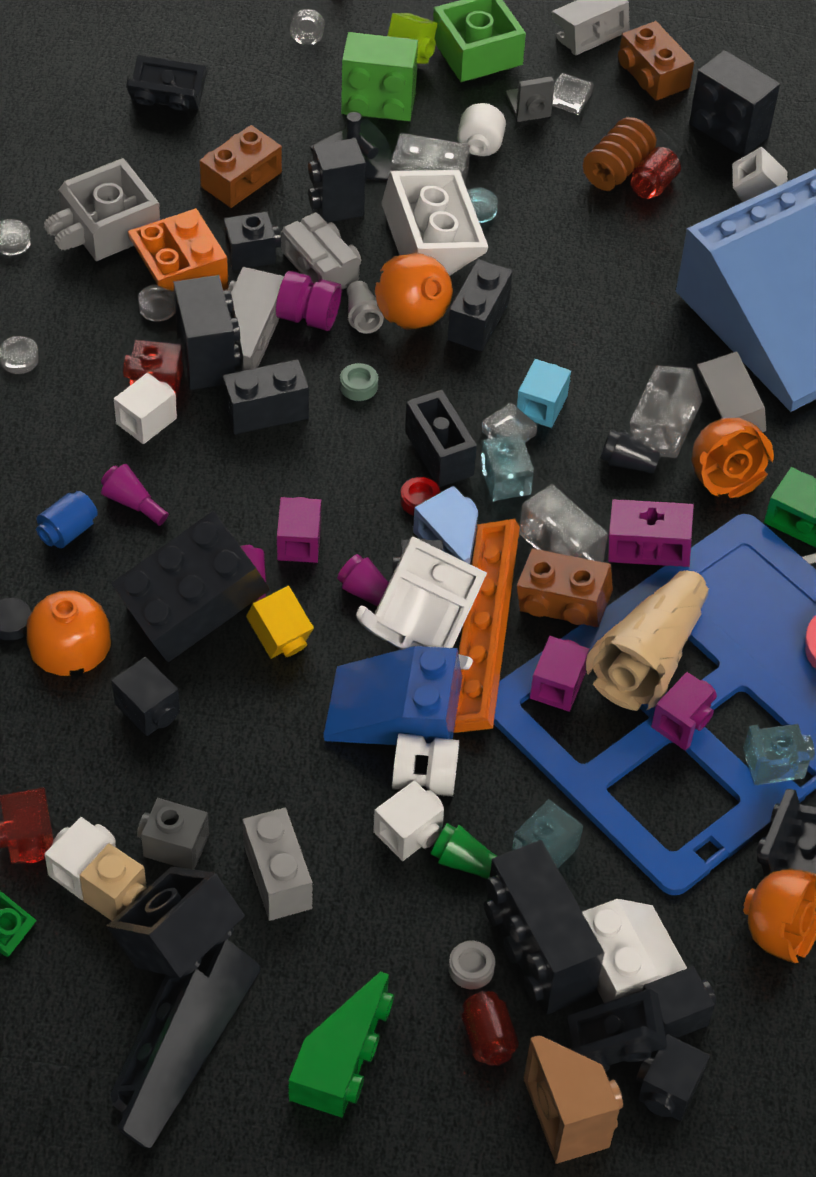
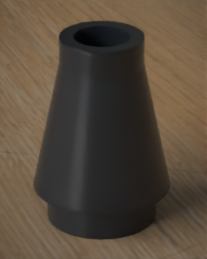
M611 429L603 446L600 459L607 461V466L653 474L661 452L650 448L622 429L620 432Z

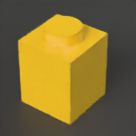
M289 585L253 603L246 616L271 659L281 653H284L285 657H290L307 646L306 640L314 629Z

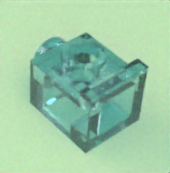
M798 724L759 729L758 725L749 726L743 748L754 785L805 778L809 762L814 759L815 755L811 736L802 735Z

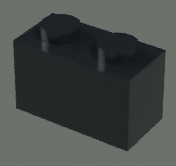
M356 138L313 145V161L308 162V172L313 188L308 189V198L311 209H317L319 215L327 223L364 216L366 162Z
M480 259L476 261L450 308L448 341L483 352L510 302L513 270Z
M299 360L223 375L224 407L234 434L309 419V387Z
M443 390L406 401L405 433L435 483L442 487L474 476L477 445Z

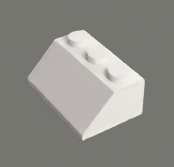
M459 170L390 171L381 204L399 255L420 253L431 256L445 267L450 276L487 252L488 244Z

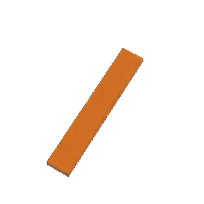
M515 519L477 524L472 565L487 572V575L462 626L458 654L472 658L473 663L470 669L461 670L462 683L454 733L493 729L520 530Z

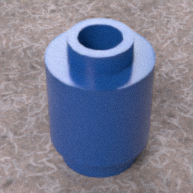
M76 491L73 494L67 493L37 516L38 526L36 531L41 540L48 546L54 545L58 548H64L93 525V519L98 515L97 508L93 501L82 491Z

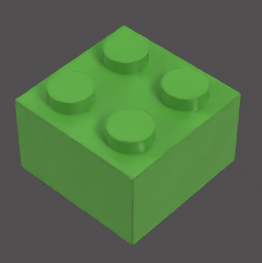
M459 0L434 7L433 21L438 23L434 37L436 46L460 82L523 65L526 32L503 0Z
M348 32L342 59V114L348 115L350 112H358L361 116L411 122L416 94L418 40Z

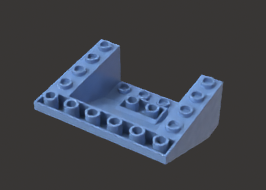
M816 169L687 228L676 292L733 352H738L742 362L790 412L816 399Z

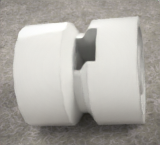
M399 733L395 753L392 790H402L415 780L420 786L426 787L427 790H431L436 795L453 797L459 740L435 738L431 743H426L423 736ZM417 755L429 756L427 774L415 772Z

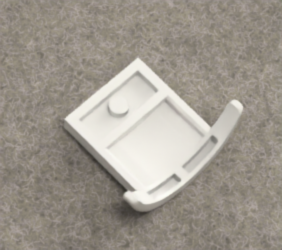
M412 536L406 545L375 614L367 607L360 605L356 617L369 632L401 650L413 646L453 648L487 572ZM458 654L461 670L470 669L473 659Z

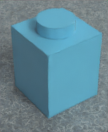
M535 359L518 391L516 416L552 428L568 396L571 370Z

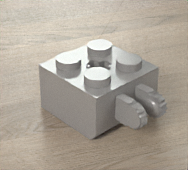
M122 158L64 181L59 188L61 211L55 215L52 214V216L46 219L44 228L51 236L57 235L54 241L59 249L66 251V249L69 250L71 247L74 248L83 244L95 261H98L134 246L128 237V231L159 221V202L126 160Z

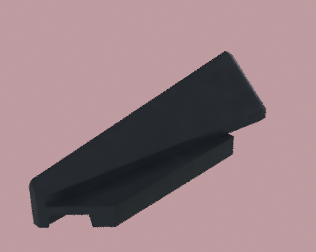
M228 939L218 945H214L201 957L202 962L199 967L190 974L180 978L165 975L110 1094L113 1106L122 1113L123 1117L120 1124L117 1125L118 1130L141 1147H152L260 972V965Z

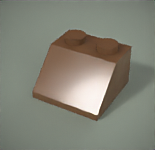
M541 1035L532 1037L530 1039L524 1081L555 1163H561L610 1148L614 1129L618 1127L617 1117L619 1110L623 1108L622 1095L616 1081L608 1080L602 1064Z

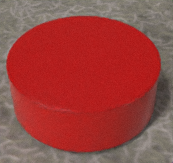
M415 477L409 479L401 488V506L407 513L414 516L415 507L441 493L437 483L429 478Z

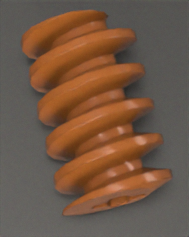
M626 117L619 120L584 158L583 170L587 179L595 187L605 191H611L615 185L622 184L634 168L641 163V160H644L649 152L655 148L657 140L654 132L645 122L637 118Z

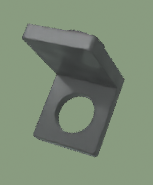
M552 76L519 82L518 89L506 91L507 100L517 122L551 117L554 91Z

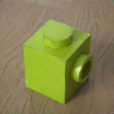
M393 13L387 36L417 39V64L428 63L435 50L436 42L434 37L438 23L410 13Z

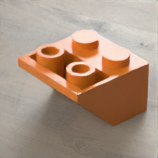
M197 209L128 231V237L158 286L174 292V281L219 275L223 290L228 288L227 256Z

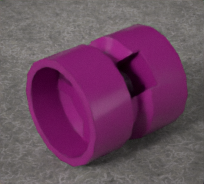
M288 271L282 280L277 296V318L299 323L304 318L307 326L329 331L335 322L342 294L341 284L325 279L312 283L309 275Z

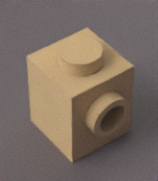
M110 843L105 846L79 875L83 901L111 921L147 889L144 866Z

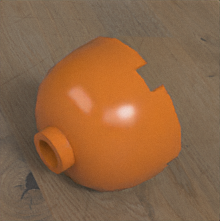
M411 253L395 256L383 265L380 282H376L375 295L377 306L385 319L390 323L395 322L403 329L410 330L430 326L444 316L451 303L453 288L451 278L441 263L431 256Z
M734 417L721 418L707 425L696 438L692 451V464L698 479L711 494L718 496V494L729 493V498H738L752 492L768 475L765 469L769 460L773 463L774 458L772 443L764 433L753 423Z
M74 590L58 591L46 596L34 607L27 620V645L31 657L46 672L60 676H69L70 671L82 668L84 672L94 669L105 659L111 647L110 623L102 606L87 594Z
M797 869L780 870L766 876L756 889L752 888L749 890L744 902V913L748 915V926L752 938L767 953L792 963H798L796 955L805 958L810 952L816 940V874Z

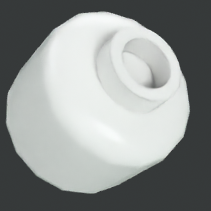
M486 103L473 104L466 108L462 114L457 134L460 146L466 152L478 156H489L497 152L502 145L505 133V117L498 108Z

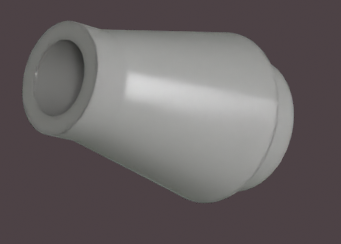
M363 281L351 283L347 288L349 323L361 333L375 332L382 326L384 319L382 312L377 306L376 297L369 290L367 283Z

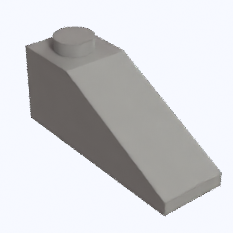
M247 267L242 268L237 281L232 280L228 287L233 302L232 318L237 317L241 339L236 342L240 350L242 371L259 367L279 321V318L276 316V302L279 288L284 278L281 275Z

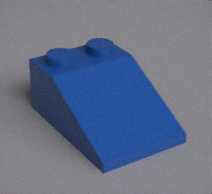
M413 646L337 666L324 730V741L397 745L399 733L423 736L426 743H431L435 738L453 739L462 683L458 649Z

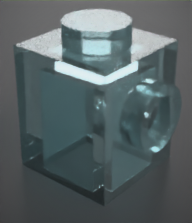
M521 433L483 440L480 466L492 500L497 501L530 495L534 468Z
M548 799L514 833L512 851L542 840L555 865L559 868L579 848L583 825Z

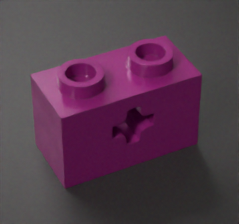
M613 499L609 530V562L690 567L694 504Z

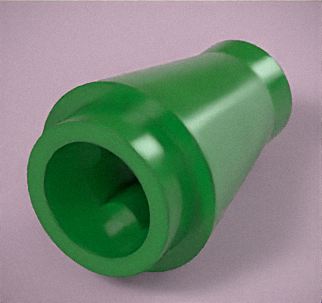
M448 823L443 828L430 853L439 859L438 864L478 875L486 880L490 876L492 858L498 856L487 849L462 826L458 825L456 828Z

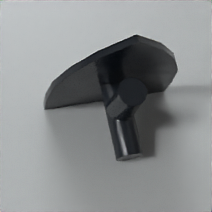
M350 112L347 115L346 129L314 144L318 145L356 138L366 162L365 179L388 181L390 171L392 170V153L387 139L367 118L361 120V115L358 112Z

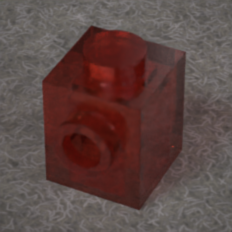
M135 340L132 355L125 356L124 378H129L131 386L146 373H149L158 381L169 384L174 390L177 399L183 372L181 345Z
M45 788L0 795L4 819L0 821V848H9L12 863H35L45 858L44 853L52 846L54 841Z

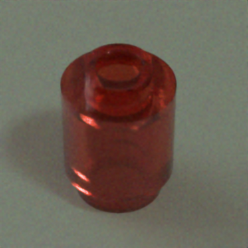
M664 147L654 148L633 171L631 185L634 191L643 198H652L660 195L681 170L680 161L676 154Z
M481 992L469 997L463 1004L462 1021L474 1058L479 1062L492 1066L507 1062L517 1050L519 1042L505 1002L500 1000L494 992Z

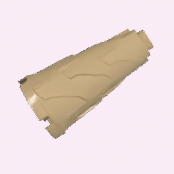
M688 570L679 571L667 584L642 601L592 647L586 659L587 674L589 675L592 669H594L597 675V679L593 682L594 687L612 703L634 711H638L642 704H648L647 710L656 706L658 701L666 694L668 684L682 657V648L700 618L701 608L708 597L709 588L699 573Z

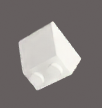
M615 899L582 912L605 952L597 991L604 1003L643 991L645 984L687 969L653 905Z

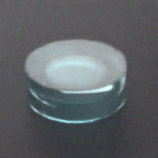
M473 188L467 191L478 221L487 222L493 219L497 213V196L485 188Z

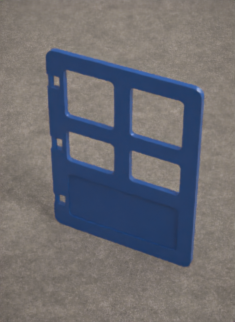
M741 514L734 517L691 547L690 567L664 566L608 605L599 627L579 625L561 638L562 640L574 641L580 646L591 650L595 643L609 630L621 622L647 597L667 584L679 571L697 572L704 578L709 591L708 597L701 608V616L688 639L718 667L702 679L708 682L717 694L710 708L716 709L737 692H746L807 748V752L772 779L762 780L706 727L701 731L695 729L691 746L686 752L724 787L739 804L678 851L672 852L667 850L607 791L611 785L669 743H673L651 727L656 706L647 710L648 704H642L640 709L649 717L646 721L590 762L581 764L520 706L530 698L533 674L543 651L499 681L494 725L663 892L670 895L685 893L707 876L726 858L729 859L770 827L773 807L776 803H781L786 789L796 790L799 803L816 789V669L807 659L805 652L807 627L814 616H816V569L760 520L749 514ZM805 768L813 778L799 787L791 778ZM711 841L719 850L704 861L695 852Z

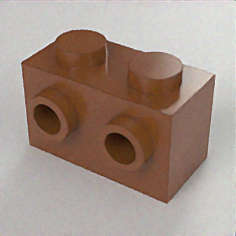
M657 21L622 33L618 60L621 66L632 74L641 88L646 90L655 101L690 88L694 60Z
M248 126L199 160L201 187L232 208L282 173V146L254 126Z
M533 548L517 583L521 612L537 617L546 616L569 621L576 625L584 624L599 627L613 591L611 564Z

